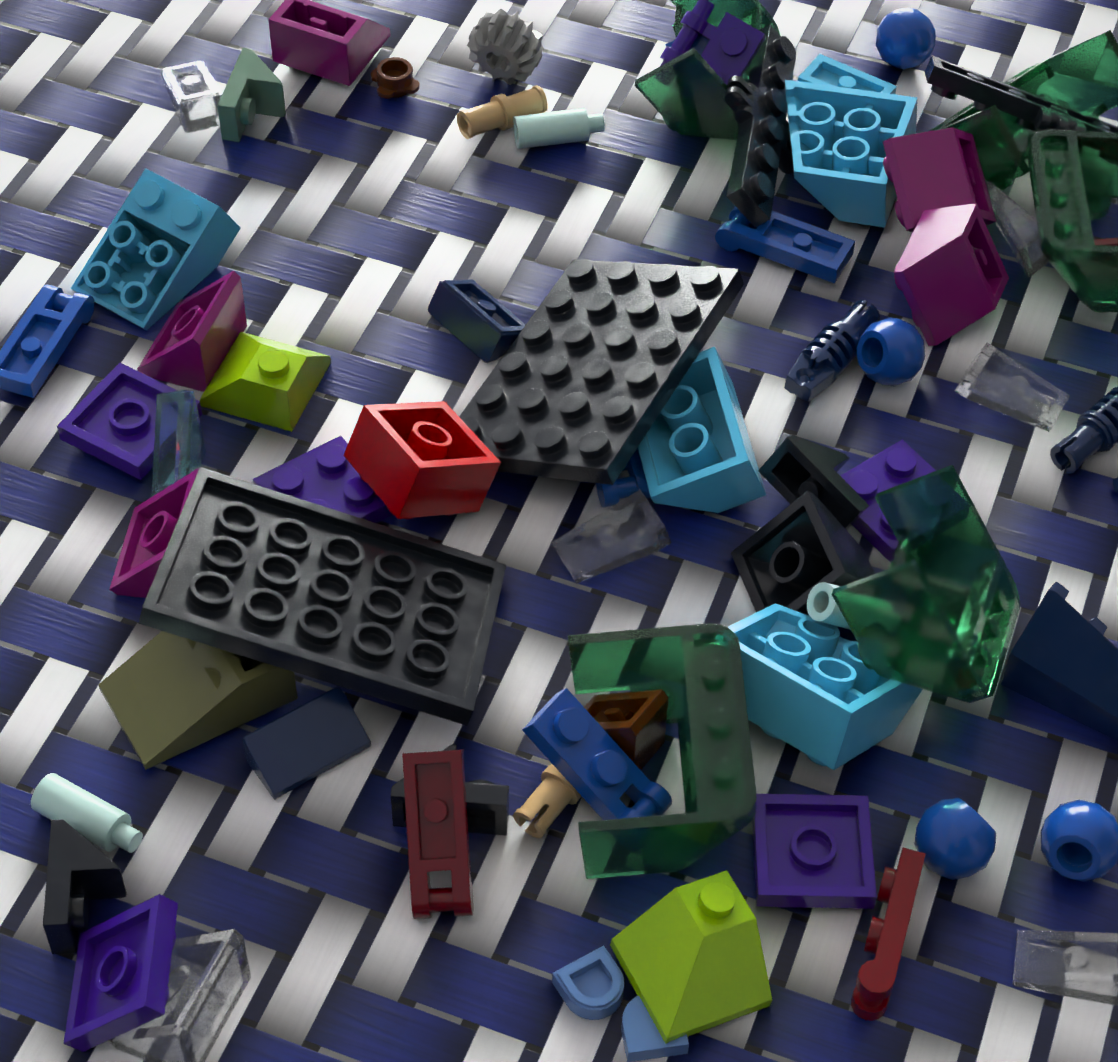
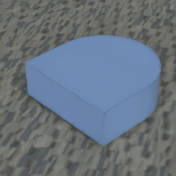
M604 945L552 973V983L568 1008L581 1018L589 1020L606 1018L616 1012L622 1003L624 977Z
M636 996L627 1004L623 1012L621 1025L627 1062L688 1054L689 1042L687 1034L665 1044L640 996Z

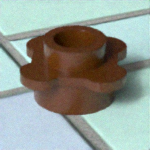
M391 57L384 59L371 72V80L377 82L378 96L385 99L399 98L407 93L414 94L420 88L419 81L413 78L411 63L403 58Z

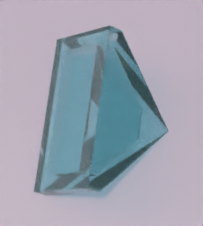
M181 390L157 394L151 496L200 468L206 454L194 391Z

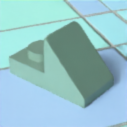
M242 48L217 105L222 140L240 142L246 125H252L255 114L285 117L286 115L282 82L252 49Z

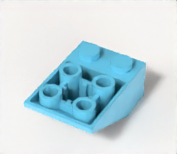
M145 168L71 289L76 293L79 292L92 296L94 302L147 331L217 268L241 227L220 206Z

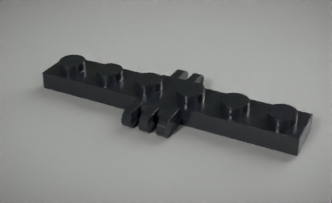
M771 24L759 30L766 35V38L750 64L747 82L741 76L730 77L727 82L724 98L725 103L735 113V120L739 124L726 197L755 228L771 218L778 168L786 174L794 173L789 123L786 120L785 80L793 79L796 51L791 41L786 36H780Z
M933 55L931 56L925 70L927 83L932 84L931 90L934 93L955 100L957 95L974 101L973 106L984 113L998 116L999 111L1015 116V122L1028 130L1041 131L1043 133L1049 130L1052 136L1077 148H1081L1083 143L1099 148L1098 154L1118 163V126L1078 112V110L1069 107L1067 102L1060 99L1055 102L1047 94L1034 95Z

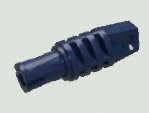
M858 300L840 321L827 324L814 340L808 344L807 348L800 353L787 375L784 388L790 393L797 395L800 399L809 402L830 386L842 374L845 368L850 365L852 360L857 357V345L861 335L870 324L880 321V314L877 308L871 304L860 315L859 313L867 305V301Z
M1118 387L1113 388L1091 406L1089 410L1085 411L1078 418L1075 431L1050 450L1051 459L1058 469L1062 471L1066 467V473H1074L1096 452L1109 451L1118 443Z

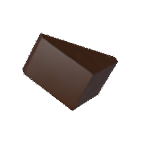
M663 689L594 695L584 706L640 770L643 769L665 742L669 698Z

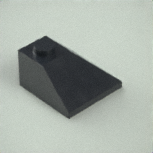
M806 491L731 552L756 612L776 603L809 615L807 611L808 595L812 588L821 582L875 596L883 590L864 549L816 495L810 491Z

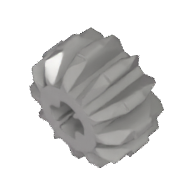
M502 8L495 14L486 11L469 35V42L467 44L470 49L469 59L479 64L478 72H488L491 74L493 81L503 78L509 85L515 80L525 82L528 76L532 74L534 68L538 67L542 59L544 48L541 40L543 35L538 31L532 30L533 21L524 22L521 20L518 11L514 15H508Z

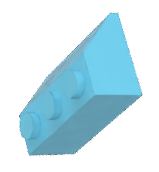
M712 347L698 354L639 444L638 450L650 497L654 503L720 513L766 495L761 475L758 472L759 468L733 382L716 348Z

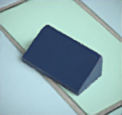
M473 279L439 281L428 306V312L487 363L502 357L525 327L521 320Z
M334 687L247 734L243 738L246 761L275 800L369 748L371 741L340 687Z

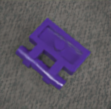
M698 0L693 10H687L680 22L683 24V27L672 46H666L662 52L660 59L663 61L654 76L670 84L677 70H680L688 75L680 91L720 115L726 106L724 98L728 79L732 76L743 77L764 42L766 35L728 12L725 13L718 27H715L707 22L715 5L708 0ZM701 35L709 40L697 63L688 59L686 55L697 36Z

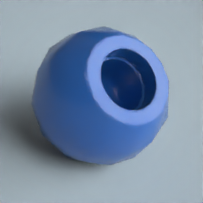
M902 8L887 14L877 28L876 47L882 60L894 68L910 69L918 67L933 52L936 31L930 18L918 9Z
M888 317L870 324L861 335L857 345L858 364L868 379L882 385L894 387L911 381L921 370L925 360L924 339L914 325L901 319Z
M960 798L941 800L925 809L916 827L914 845L918 852L926 853L924 865L927 869L940 876L955 880L970 877L987 867L995 851L997 833L965 801Z
M1075 800L1060 804L1044 821L1041 829V851L1048 865L1064 878L1081 882L1102 878L1118 863V823L1114 815L1097 803Z

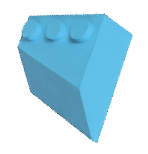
M785 80L794 179L839 221L885 228L896 198L894 183L889 180L884 169L883 160L886 157L882 141L892 137L916 134L918 97Z
M775 603L713 634L698 690L716 700L723 709L738 713L758 725L770 737L781 739L807 754V757L812 762L835 770L894 733L934 674L938 662L919 655L916 664L891 656L888 654L891 645L873 638L868 643L839 637L840 631L837 626L815 621L809 615Z

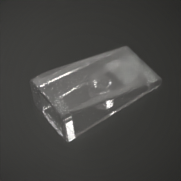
M203 61L161 70V76L175 112L186 133L220 126L217 105L222 93Z
M985 181L996 224L1022 270L1030 277L1055 257L1048 229L994 184Z
M988 342L971 362L954 390L970 401L1048 432L1052 429L1070 397Z
M641 490L551 542L576 584L653 554L672 543L665 525Z
M1017 930L1013 974L1014 987L1118 1006V933Z

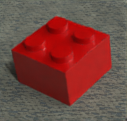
M445 401L364 405L343 455L359 473L360 478L372 488L385 503L387 509L397 519L479 512L501 464L500 460Z

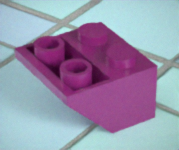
M285 0L268 19L272 59L274 62L347 86L354 82L390 37V28L367 18L310 0Z
M952 127L892 137L882 141L886 157L883 160L884 169L889 180L894 183L898 199L895 203L896 215L906 231H914L924 210L977 203L986 226L996 222L973 134Z
M977 203L924 210L893 272L895 283L898 289L903 292L911 308L913 321L917 327H920L928 346L942 343L995 310L1009 279Z

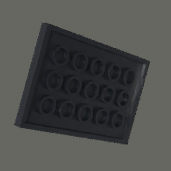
M589 259L573 260L459 417L500 460L501 464L497 470L499 472L613 485L743 287L744 282L740 270L736 268H717L714 266L699 267L631 263L628 261H591Z
M200 467L142 606L138 623L468 726L474 711L506 564Z

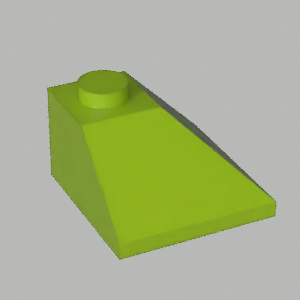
M240 332L199 399L201 406L292 432L331 364V358L325 354Z
M727 870L674 888L611 940V949L637 996H640L665 1044L686 1034L688 1037L769 1007L772 1002L756 917Z

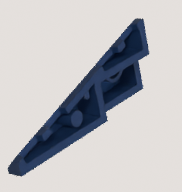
M1055 582L1047 591L1010 652L1001 685L1118 741V648L1104 636L1107 626L1097 617L1087 621L1065 600L1069 591L1063 585Z

